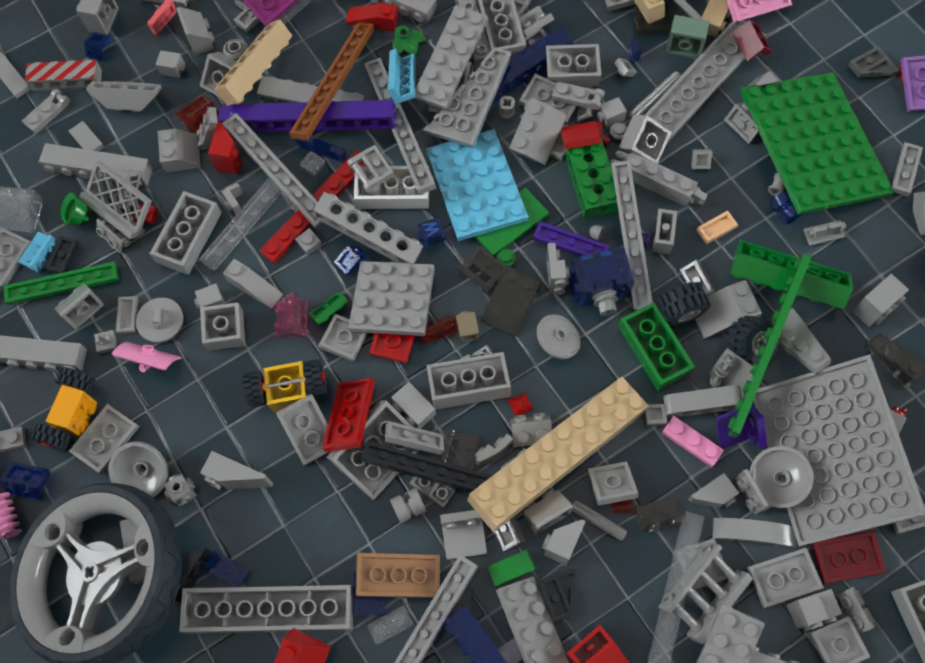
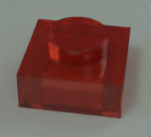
M632 499L611 503L612 513H632Z

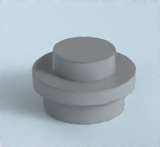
M623 123L613 124L610 128V135L615 140H622L627 126Z

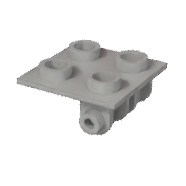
M727 348L709 372L711 376L710 385L713 387L720 384L724 386L738 385L743 389L747 380L750 381L753 375L750 374L752 365Z

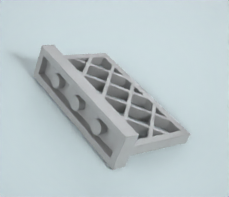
M100 160L95 161L86 191L80 193L79 199L129 239L143 236L145 229L142 226L152 200ZM100 169H102L105 178L101 179L99 174ZM111 178L116 180L118 188L114 189ZM105 180L109 190L106 192L104 190L102 181ZM95 183H97L100 193L93 190ZM125 188L129 190L131 196L130 199H127L124 191ZM118 190L122 200L119 202L117 201V197L115 194V191ZM107 193H110L112 203L107 200ZM138 198L144 202L142 209L139 207ZM131 200L135 210L133 212L130 211L128 201ZM120 203H123V207H124V210H125V213H126V214H124V213L120 210V207H119V204H120ZM134 213L137 216V223L133 221L132 214Z

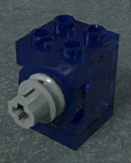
M625 247L579 256L578 258L574 257L572 258L571 265H569L570 277L568 282L573 285L572 297L574 301H577L578 307L594 303L595 307H599L601 316H609L617 312L615 302L618 299L630 297L634 279Z

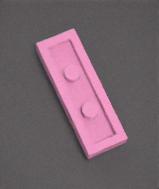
M675 416L672 417L662 431V434L711 468L724 451Z

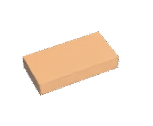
M726 211L697 227L696 231L707 245L737 228L738 223L729 211Z

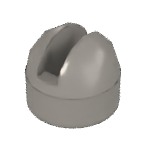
M594 225L590 228V236L600 241L604 235L605 227Z

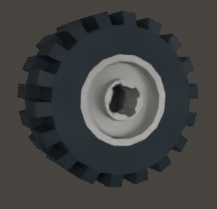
M690 282L666 292L659 298L656 305L669 326H678L703 315L710 308L711 303L701 283Z
M749 315L744 316V318L740 317L738 322L734 321L733 327L728 330L729 336H726L728 341L726 348H729L753 365L754 362L757 363L759 360V356H757L761 344L765 345L767 339L764 338L768 327L772 328L773 322ZM781 338L778 339L768 364L772 362V358L777 356L776 352L780 349L779 343H781Z

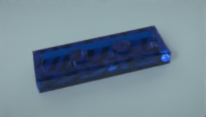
M310 137L309 140L295 139L296 145L300 148L341 163L347 160L346 151L341 147Z

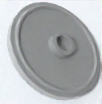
M155 298L148 301L140 308L136 317L138 332L144 339L153 343H163L173 339L180 332L184 323L182 309L175 301L168 298Z
M552 314L545 316L538 323L536 331L538 341L549 355L558 359H569L578 352L580 336L576 327L568 319Z

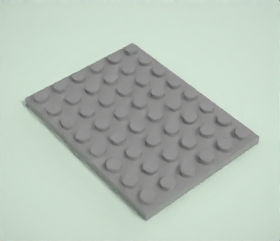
M870 354L824 368L816 374L811 372L757 390L753 401L755 407L765 418L768 448L775 446L793 448L807 458L813 470L814 482L810 494L800 504L787 508L799 547L925 515V507ZM785 476L779 477V482L783 483L786 481Z

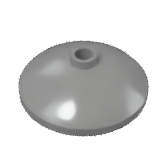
M144 442L124 444L113 453L109 462L108 471L111 483L136 487L152 497H155L163 490V484L168 479V467L164 457L155 447Z
M775 446L762 451L752 462L749 472L767 504L775 508H790L800 504L810 494L814 482L813 470L807 458L799 451L786 446ZM785 476L786 481L783 483L779 482V477Z

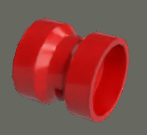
M150 205L145 221L150 224H156L158 208L157 206ZM134 213L135 222L138 221L136 213Z

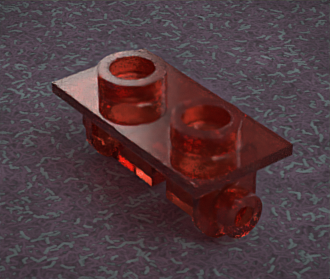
M447 315L436 320V325L433 322L427 323L425 336H420L422 344L458 332L453 315L450 317Z

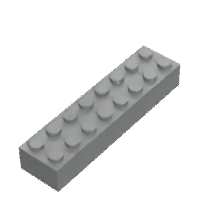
M351 585L182 588L179 632L184 634L290 632L292 628L301 632L353 631L354 588Z

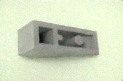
M233 259L223 272V275L230 284L272 310L283 297L279 290L236 259Z

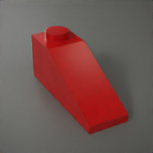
M377 3L349 8L345 23L356 26L358 22L373 23L374 29L394 32L399 20L397 5Z

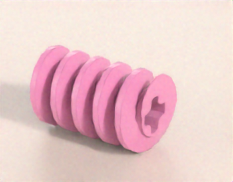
M8 492L0 494V539L11 538L22 532V529H15L20 525V522H13L18 516L17 514H10L15 511V507H8L13 504V500H6L11 496Z

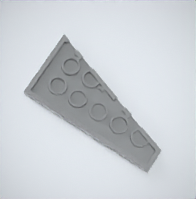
M494 47L481 62V66L469 76L468 81L462 84L453 94L447 109H442L439 114L437 113L429 126L423 129V132L474 148L512 56L511 51Z

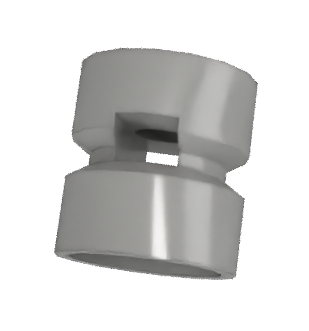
M416 487L405 492V496L398 495L390 499L400 524L410 520L411 515L418 516L426 512Z

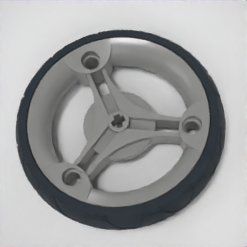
M108 482L96 483L76 489L72 493L70 492L62 496L46 508L31 525L21 542V546H19L12 567L10 605L15 624L27 645L42 659L50 663H118L138 651L159 630L175 602L182 572V553L180 541L177 538V530L169 514L159 502L146 492L130 485L120 483L109 484ZM102 514H116L125 517L138 529L134 545L120 550L112 544L100 541L87 545L79 538L83 522ZM72 545H74V546L76 547V549L78 550V552L76 553V555H75V553L70 549V547H71ZM56 553H61L68 565L66 584L68 592L72 597L67 626L62 627L53 618L47 600L48 574ZM135 555V559L125 563V559ZM142 566H146L144 583L137 600L129 612L109 630L98 635L94 633L92 629L101 606L116 595L128 574Z

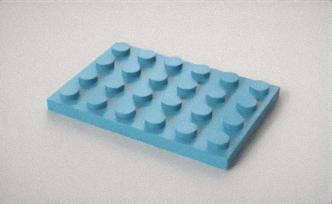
M495 129L480 133L474 148L452 141L426 148L458 241L528 221L527 212Z

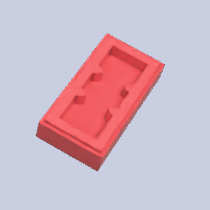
M166 0L147 22L153 34L158 35L177 12L172 0Z

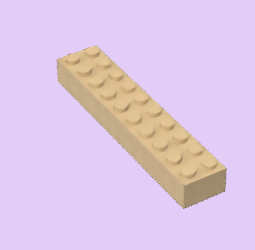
M623 377L619 378L472 491L467 501L494 533L642 416L649 405Z

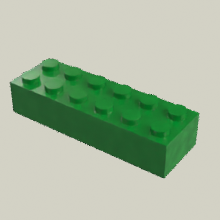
M739 240L732 259L730 274L739 279L746 278L752 280L753 283L758 285L765 284L771 286L772 289L777 291H787L788 287L785 284L790 275L793 276L795 272L792 269L795 260L800 258ZM810 261L796 297L803 296L812 302H822L835 309H845L853 291L852 274Z

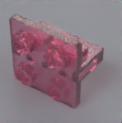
M293 291L276 304V338H281L286 334L303 338L307 336L308 300L298 298V292Z

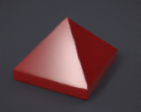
M525 392L508 400L515 416L534 410Z

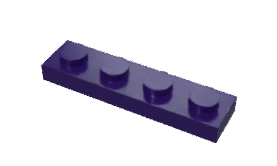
M541 221L533 236L534 241L546 245L548 243H555L557 249L580 257L593 256V259L590 260L603 264L606 256L601 257L600 254L607 253L610 248L607 244Z

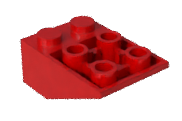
M601 625L596 627L566 653L572 663H629Z

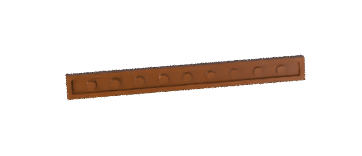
M358 22L289 132L291 139L309 140L375 30L373 23Z

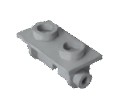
M97 219V234L103 237L111 248L116 249L121 254L122 247H127L131 244L130 239L105 219L102 222Z
M834 221L805 228L803 231L809 246L845 238L843 229H846L845 222Z
M852 587L836 594L847 615L851 618L858 634L876 627L874 624L876 621L873 619L868 608L862 609L861 607L865 602L859 590Z

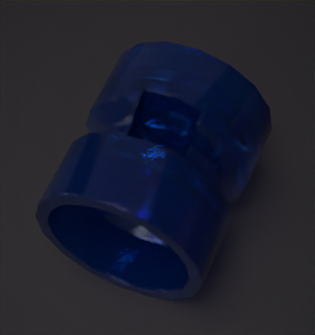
M786 190L778 194L769 203L774 212L780 213L778 217L784 225L794 222L802 215L797 214Z

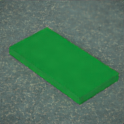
M526 187L519 194L527 212L528 221L474 236L492 258L549 216L548 210Z

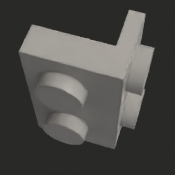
M536 413L532 417L517 415L514 419H510L514 447L533 445L552 431L551 418L545 413Z

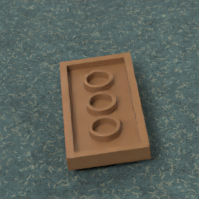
M357 553L355 597L434 598L440 588V555Z

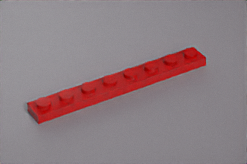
M356 149L312 195L317 202L324 192L332 193L338 197L355 180V171L349 167L347 162L350 158L361 153V151ZM363 161L359 163L360 166H366ZM298 210L259 250L260 253L274 264L294 244L295 238L304 233L312 224Z

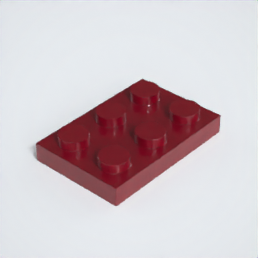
M874 531L837 537L812 544L823 584L887 572Z

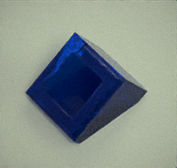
M631 37L629 44V62L632 64L640 60L642 48L634 37Z

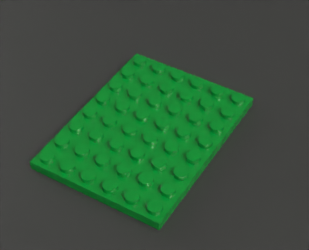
M834 72L778 81L774 84L757 87L755 85L747 86L740 90L798 215L887 197L894 193Z

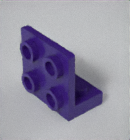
M753 403L743 428L736 438L728 435L730 428H727L731 417H735L738 410L716 417L718 441L722 449L748 438L760 450L767 447L765 418Z

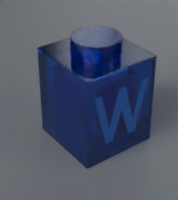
M439 217L417 224L418 232H416L419 242H423L425 248L446 240L445 231Z

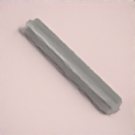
M678 71L673 72L630 111L629 117L632 119L633 115H643L680 78L681 74Z

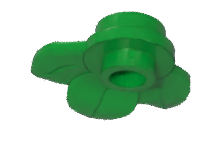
M401 25L394 31L395 40L392 46L393 49H397L399 54L405 50L407 53H414L417 56L419 50L418 43H423L426 39L420 31L416 29L410 30L407 26ZM400 32H405L406 35H401Z

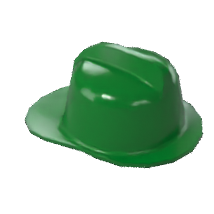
M68 193L61 206V219L65 225L77 226L82 224L83 221H89L87 214L88 206L77 199L74 193Z

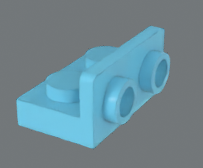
M38 232L18 262L22 266L40 273L42 268L46 266L57 240L50 234L47 236Z

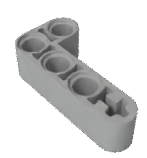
M738 385L668 394L663 397L666 417H683L721 411L729 413L736 410L735 406L739 398L743 399L744 394L742 387Z

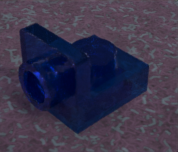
M96 32L84 41L86 56L102 60V50L111 42L110 36Z
M347 245L334 263L346 275H349L360 261H366L367 258L363 255L364 251L360 247Z

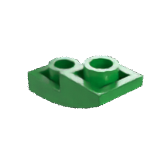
M528 550L487 567L495 586L536 569Z

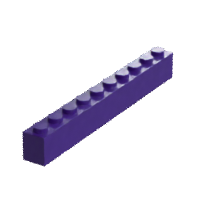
M394 100L331 101L314 131L395 129L397 109ZM308 102L247 103L229 106L221 104L217 122L223 123L237 113L253 132L291 131Z

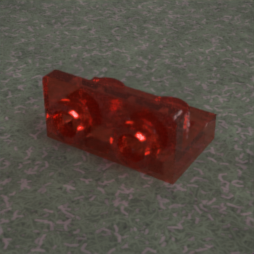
M202 94L175 113V115L186 126L188 131L194 134L199 130L200 124H203V115L207 113L208 107H216L208 97Z

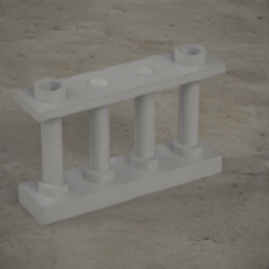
M710 542L702 547L699 556L673 589L662 598V602L658 606L661 610L672 613L674 610L690 626V631L686 635L691 640L702 645L709 635L721 604L732 607L753 579L746 572L739 570L734 572L717 555L722 547L719 544ZM711 562L728 577V581L723 588L705 572V569ZM698 578L716 594V597L710 604L692 588ZM686 594L703 610V614L697 621L679 604Z

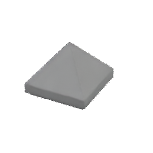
M578 107V123L593 117V109Z

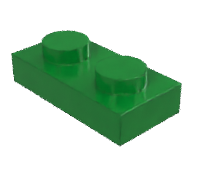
M336 292L308 315L319 325L326 322L335 311H340L348 300L343 294Z

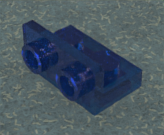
M12 461L0 481L4 491L11 495L16 494L25 496L28 499L41 500L43 497L41 489L51 474L49 469Z

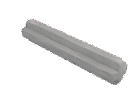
M574 501L572 504V512L621 541L627 534L625 529L578 501Z

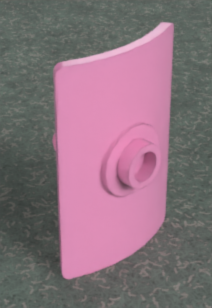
M130 342L120 344L112 352V355L115 357L140 363L139 370L141 372H145L151 367L166 370L172 362L181 359L180 356L156 350L152 345L141 346Z

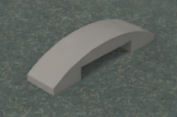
M713 518L712 539L740 540L796 548V536L793 526L760 520Z

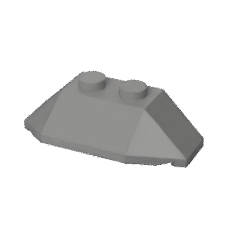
M92 81L86 89L89 94L107 109L139 112L159 93L162 85L136 82Z

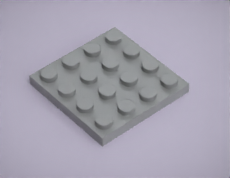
M360 261L348 327L349 331L425 336L435 271L434 265Z

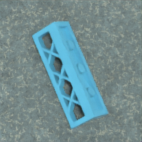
M397 49L390 50L388 92L395 104L415 98L416 57L413 53L401 58Z

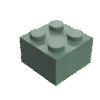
M674 15L665 53L697 59L702 54L710 21Z

